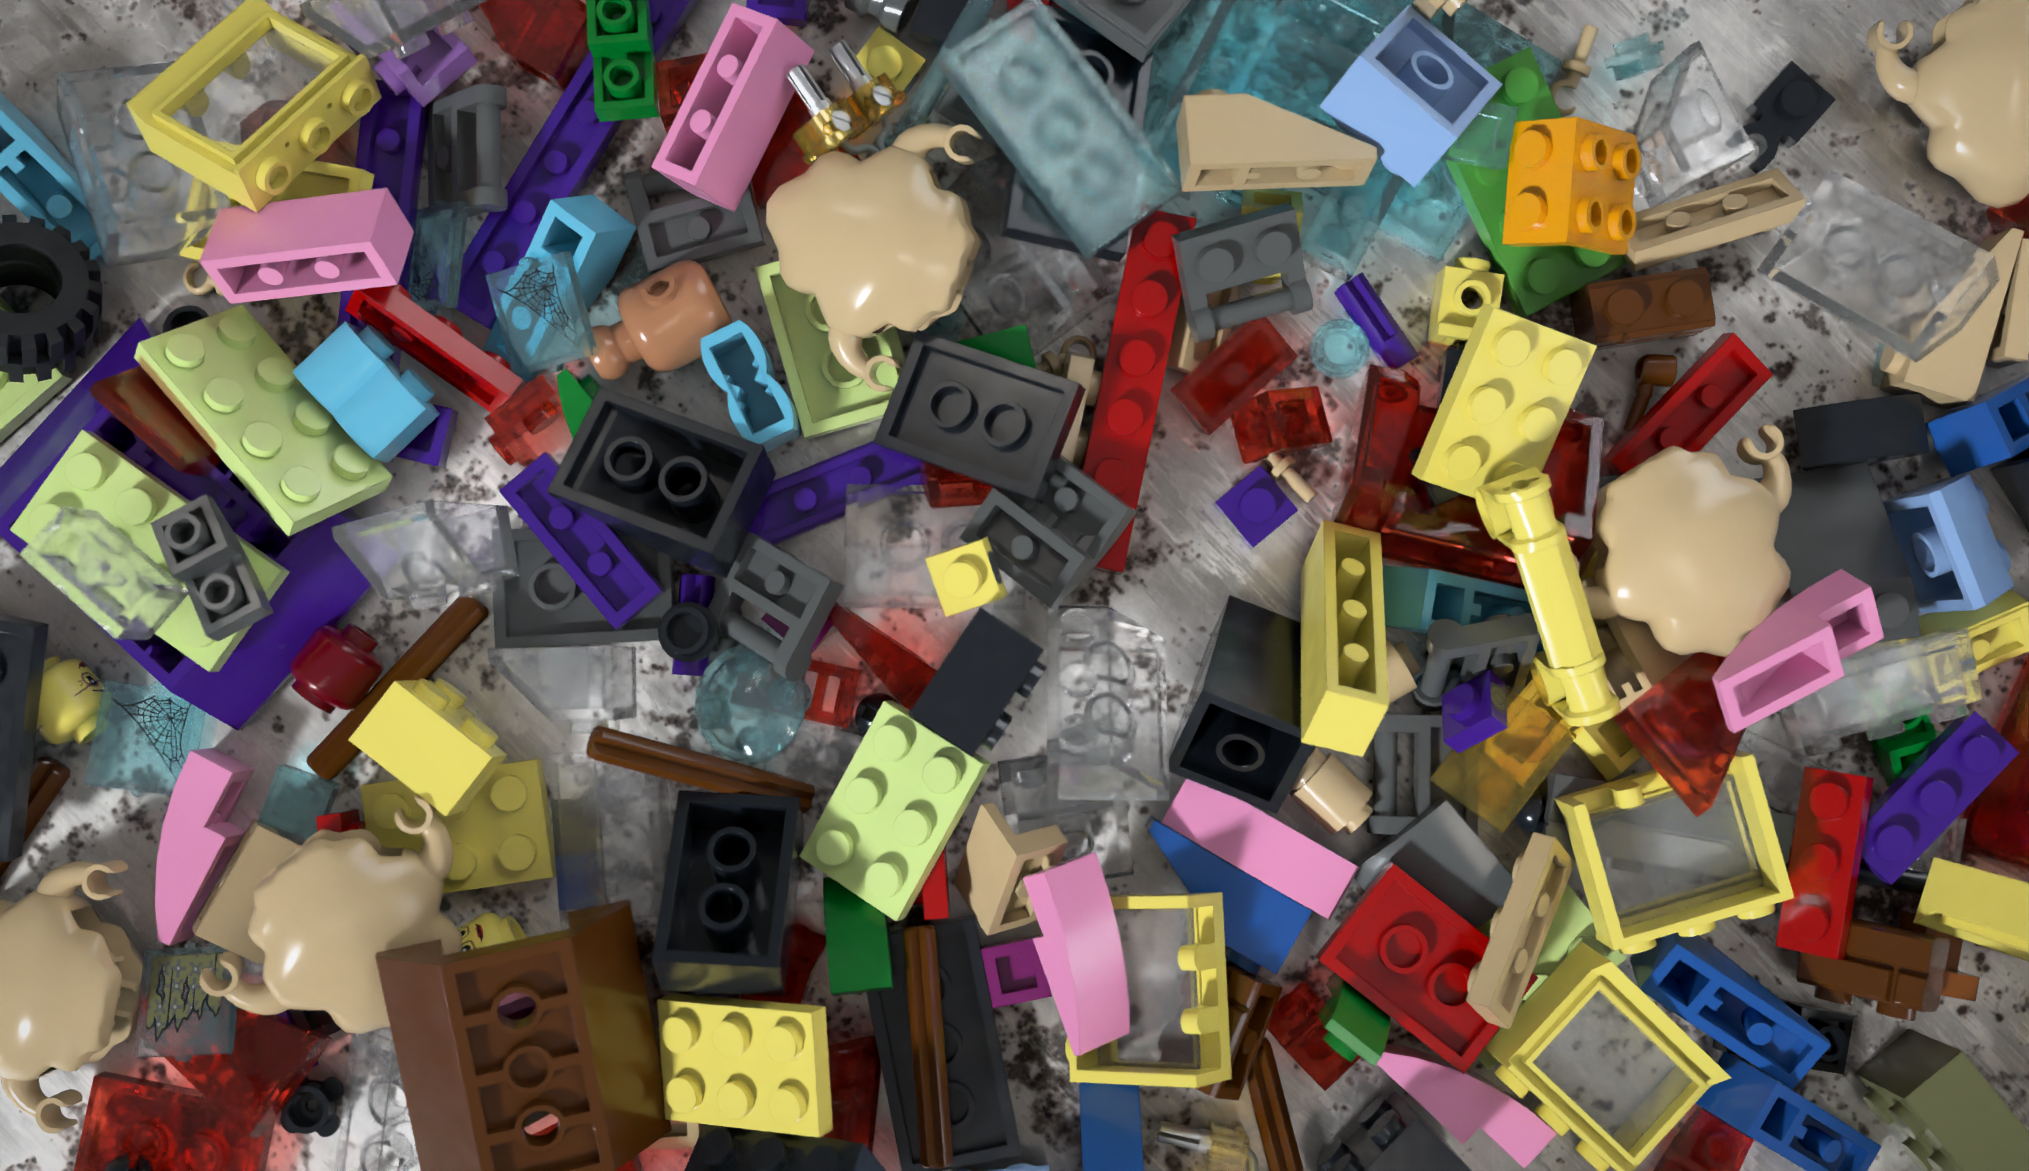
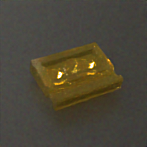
M1506 684L1508 728L1461 753L1452 749L1430 778L1432 783L1442 788L1501 834L1505 833L1577 738L1575 733L1527 699L1525 700Z

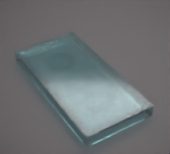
M1025 0L940 56L937 63L939 69L1087 260L1182 192L1180 180L1040 0Z

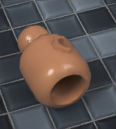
M682 260L625 288L620 293L617 301L622 320L611 326H594L584 334L581 340L588 357L603 380H615L626 374L632 363L642 358L652 370L657 372L670 373L702 358L701 338L733 322L704 267L693 260Z

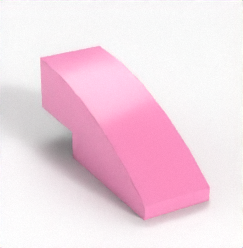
M1840 569L1806 588L1777 608L1761 624L1748 633L1727 656L1712 677L1726 726L1730 731L1736 733L1844 677L1841 664L1842 659L1884 638L1871 586Z
M215 748L190 750L173 788L162 825L156 862L155 912L158 941L168 946L194 937L191 925L245 833L244 830L229 823L228 820L255 769Z
M1189 779L1184 781L1161 822L1329 920L1360 868L1251 804Z
M1096 852L1071 858L1023 877L1042 931V935L1033 938L1074 1056L1082 1055L1129 1034L1130 1014L1125 962L1109 890Z
M1386 1043L1382 1057L1376 1063L1459 1142L1464 1144L1480 1127L1524 1169L1557 1134L1554 1129L1512 1094L1469 1069L1464 1074L1442 1057L1406 1046Z

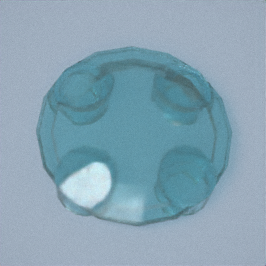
M741 644L722 652L706 667L696 689L695 716L701 735L716 752L733 761L765 763L779 754L795 738L805 717V711L811 704L812 693L809 685L802 678L795 682L785 679L774 671L772 662Z

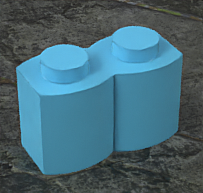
M737 320L701 338V354L704 365L715 383L728 394V409L731 419L744 439L764 446L766 452H769L801 436V424L795 404L786 391L775 381V368L772 358L765 345L748 325L741 320Z
M345 321L293 370V373L312 396L334 416L346 433L372 459L389 463L440 415L429 401L435 395V392L412 369L408 368L404 373L399 370L390 359V356L395 352L394 347L374 327L368 325L362 330Z

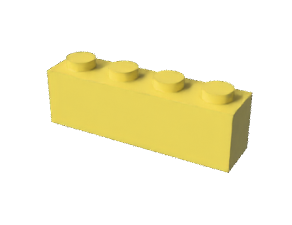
M1323 520L1300 570L1301 742L1363 757L1389 707L1381 533Z

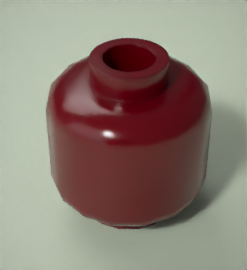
M351 622L343 630L333 625L318 627L290 663V670L296 679L292 684V688L312 705L329 714H332L336 708L341 710L355 708L383 673V663L373 652L379 642L369 633Z

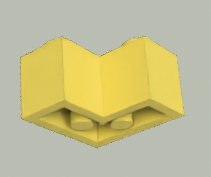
M422 678L420 680L394 681L349 738L350 742L444 816L463 812L508 755L494 744L499 738L498 735L487 725L476 719V715L463 706L467 700L466 696L452 684L441 678H437L435 682Z

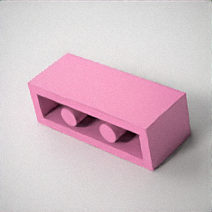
M732 3L651 167L691 194L735 212L795 92V88L787 78V73L793 67L804 64L807 68L815 51L778 19Z
M388 188L269 202L258 213L245 205L220 208L199 262L230 304L392 286L399 283L414 231Z

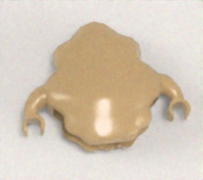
M1966 0L1955 12L1946 15L1936 22L1932 34V49L1911 68L1901 61L1899 50L1907 46L1912 40L1914 34L1913 24L1908 20L1900 22L1896 29L1897 39L1895 44H1893L1884 37V20L1881 19L1868 30L1866 39L1868 47L1875 53V69L1879 81L1891 97L1896 101L1908 104L1916 116L1929 128L1930 133L1926 144L1927 159L1934 168L1955 178L1980 203L1999 209L2021 202L2029 195V0Z
M926 123L908 128L898 135L891 146L871 155L863 161H859L847 153L836 150L821 155L805 173L779 185L766 203V225L778 249L780 274L789 288L797 292L816 297L820 310L829 326L828 341L836 359L849 373L864 379L867 385L875 391L889 392L894 390L893 387L883 385L878 381L876 371L880 364L886 362L894 367L902 368L903 366L900 360L892 356L879 355L873 358L866 356L862 348V338H871L892 326L911 332L925 330L939 317L957 311L962 300L963 290L972 276L973 262L978 255L981 241L971 224L967 202L955 193L941 188L933 167L925 159L930 151L940 147L945 148L947 155L961 165L973 164L975 161L966 156L958 155L955 149L956 142L961 136L972 135L977 139H983L979 132L968 125L960 124L952 127L941 123Z
M1767 424L1758 429L1759 436L1766 444L1765 453L1758 451L1753 441L1748 437L1740 439L1737 443L1736 451L1743 462L1750 465H1762L1763 477L1760 483L1751 478L1729 474L1723 461L1715 453L1703 451L1688 452L1683 448L1670 446L1597 491L1595 511L1586 528L1587 538L1598 552L1593 575L1595 586L1588 587L1582 585L1592 619L1605 620L1612 617H1621L1646 622L1650 626L1656 641L1665 650L1680 655L1706 652L1727 657L1751 630L1761 624L1776 610L1777 604L1789 587L1791 571L1784 558L1775 550L1774 542L1778 531L1780 514L1787 507L1792 495L1790 467L1781 452L1784 447V437L1776 426ZM1572 553L1579 574V562Z
M416 793L414 795L415 801L426 811L424 819L411 820L402 809H396L395 823L399 829L408 834H422L423 847L420 852L404 847H383L377 837L366 829L349 830L341 833L321 829L309 837L303 845L289 853L278 866L261 878V883L254 889L255 908L249 921L248 934L252 941L264 950V982L259 984L245 982L242 979L245 968L241 957L235 952H224L220 957V962L223 967L230 971L232 979L220 980L215 977L210 969L205 968L200 975V986L211 996H225L236 1007L254 1014L274 1015L288 1009L325 1010L330 1014L335 1024L346 1033L363 1034L382 1027H390L375 957L376 952L441 939L444 955L462 951L461 932L453 921L440 911L443 880L451 870L453 862V844L447 828L435 814L436 809Z
M120 859L101 863L87 861L65 863L52 869L42 878L36 890L17 903L0 898L1 1084L8 1099L25 1114L34 1117L37 1125L47 1133L56 1134L78 1124L76 1119L65 1117L60 1107H69L81 1102L82 1094L77 1090L67 1089L47 1097L41 1090L39 1078H43L57 1069L73 1072L81 1068L86 1062H98L108 1053L112 1046L123 1042L134 1034L138 1022V1011L144 1000L147 964L137 953L127 931L123 927L104 923L93 905L84 897L76 894L80 886H82L84 893L94 900H104L123 894L122 889H114L106 881V873H119L128 870L127 863Z

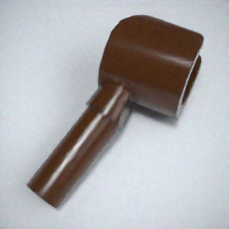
M1646 354L1636 362L1634 372L1637 384L1636 395L1623 430L1629 432L1644 416L1649 400L1652 398L1653 386H1673L1677 374V358L1675 356Z

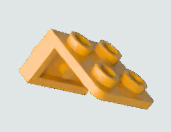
M1580 117L1512 122L1502 244L1514 247L1570 245L1610 255H1625L1628 252L1627 242L1633 237L1636 229V213L1633 208L1635 178L1638 176L1641 168V153L1636 136Z

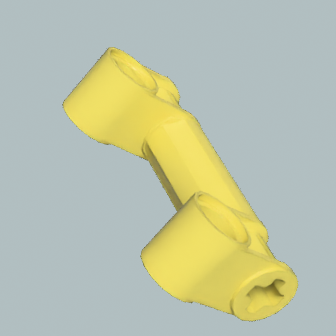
M1532 467L1474 488L1475 500L1489 535L1492 539H1498L1512 550L1544 647L1543 651L1535 653L1530 667L1533 681L1541 699L1546 706H1551L1565 719L1568 725L1579 727L1594 725L1614 717L1622 708L1618 696L1610 691L1607 685V676L1604 668L1606 657L1591 616L1567 539L1565 526L1556 520L1554 516L1553 503L1548 491L1552 486L1549 475L1542 474L1536 467Z

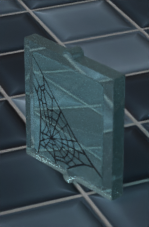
M436 199L433 206L417 209L408 293L414 303L433 316L437 314L438 310L457 308L469 209V203L453 201L447 203L446 201Z
M571 251L560 252L537 260L533 257H524L519 260L518 266L485 275L511 371L514 374L523 376L544 369H548L551 373L559 372L564 369V364L599 355Z
M104 680L84 784L131 790L132 795L135 797L142 796L144 792L172 795L173 788L190 750H199L206 712L171 693L159 681L153 682L151 686Z

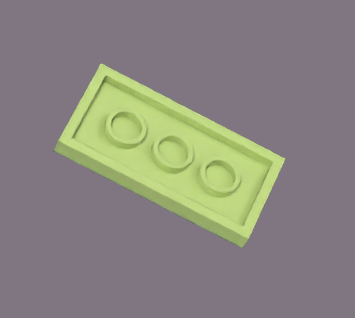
M242 304L138 342L134 356L135 360L288 537L387 490L393 476L380 461L372 459L346 433L334 416L303 386L293 373L297 366Z
M80 431L10 529L11 532L208 672L220 671L253 625L251 624L219 642L205 635L184 582L171 576L150 524L191 501L93 432ZM235 533L264 589L268 601H270L290 572Z

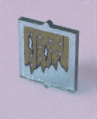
M193 941L187 942L184 948L144 950L134 1057L175 1056L177 1061L188 1062L195 1055L233 1054L237 1007L227 1000L225 996H211L200 986V975L205 968L210 969L215 977L220 980L232 979L230 971L223 967L220 962L222 953L231 951L220 946L202 947L200 943Z

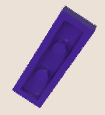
M544 452L501 488L499 492L615 630H620L662 595L665 590L611 526L549 495L547 490L560 465L551 454Z
M1964 709L1869 807L1861 862L1882 882L1892 885L2020 752L1976 711Z

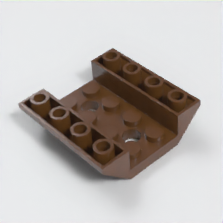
M630 899L567 912L569 929L444 955L441 939L376 952L377 967L421 1171H616L672 1130L670 1120L665 1119L662 1073ZM523 993L529 995L535 1001L536 1006L527 1017L512 1020L500 1013L498 1009L500 1002L510 994ZM536 1111H547L557 1117L558 1124L550 1133L535 1136L523 1129V1121L527 1116Z

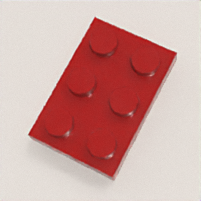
M1389 861L1315 957L1463 1074L1500 1028V1026L1488 1023L1466 1001L1469 975L1474 965L1482 961L1490 939L1398 866ZM1534 973L1531 974L1523 997L1539 978Z

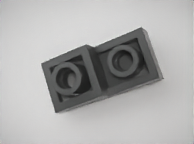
M205 494L150 523L172 577L185 583L207 637L219 642L274 613L245 551L211 496Z

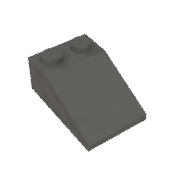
M1864 462L1791 473L1792 495L1787 507L1780 514L1778 531L1774 542L1775 550L1786 561L1791 571L1789 587L1777 604V608L1806 588L1842 569L1872 588L1884 635L1883 639L1875 643L1921 637L1912 576L1868 463ZM1755 478L1753 480L1760 483L1762 478Z

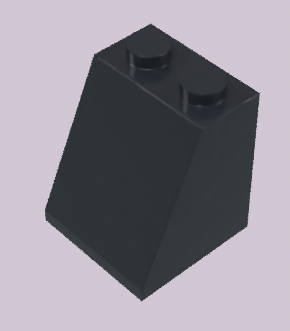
M1229 595L1209 638L1164 770L1277 814L1315 746L1301 742V622Z

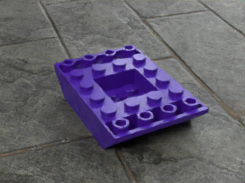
M139 317L0 467V536L167 690L238 731L242 730L293 675L290 670V663L314 631L323 625L337 627L398 561L402 554L351 508L288 537L135 360L134 356L138 342L160 335L152 325ZM81 430L95 433L189 501H193L205 494L211 496L234 533L290 572L269 601L274 613L253 623L219 672H208L10 531L13 524Z

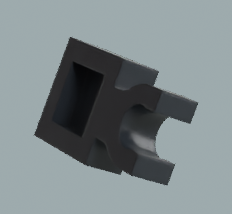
M1791 61L1778 72L1745 109L1756 121L1741 127L1723 145L1732 152L1745 139L1754 141L1758 145L1759 154L1748 167L1757 174L1765 169L1774 159L1779 141L1788 149L1798 143L1836 99L1797 64Z

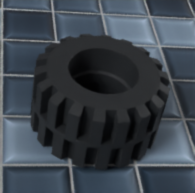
M16 214L2 215V223H0V288L11 285L32 286L48 293L55 300L47 307L31 313H11L0 309V371L9 373V382L24 383L25 374H36L38 382L52 379V369L58 367L64 374L76 367V355L86 359L93 350V339H99L102 328L101 271L97 261L90 260V249L82 240L71 243V231L57 225L53 230L45 228V219L31 216L29 223L17 222Z

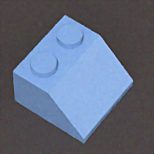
M1408 4L1359 55L1319 107L1334 119L1336 125L1342 131L1354 136L1358 140L1375 146L1377 148V156L1381 159L1383 165L1390 172L1401 176L1411 186L1415 187L1502 86V83Z
M1970 473L1944 478L1883 501L1912 576L1915 600L1920 613L1976 610L1988 605L2014 587L2008 572L2011 568L2009 554L2004 545L1995 539L1987 518L1989 512L1987 498L1982 489L1973 483Z

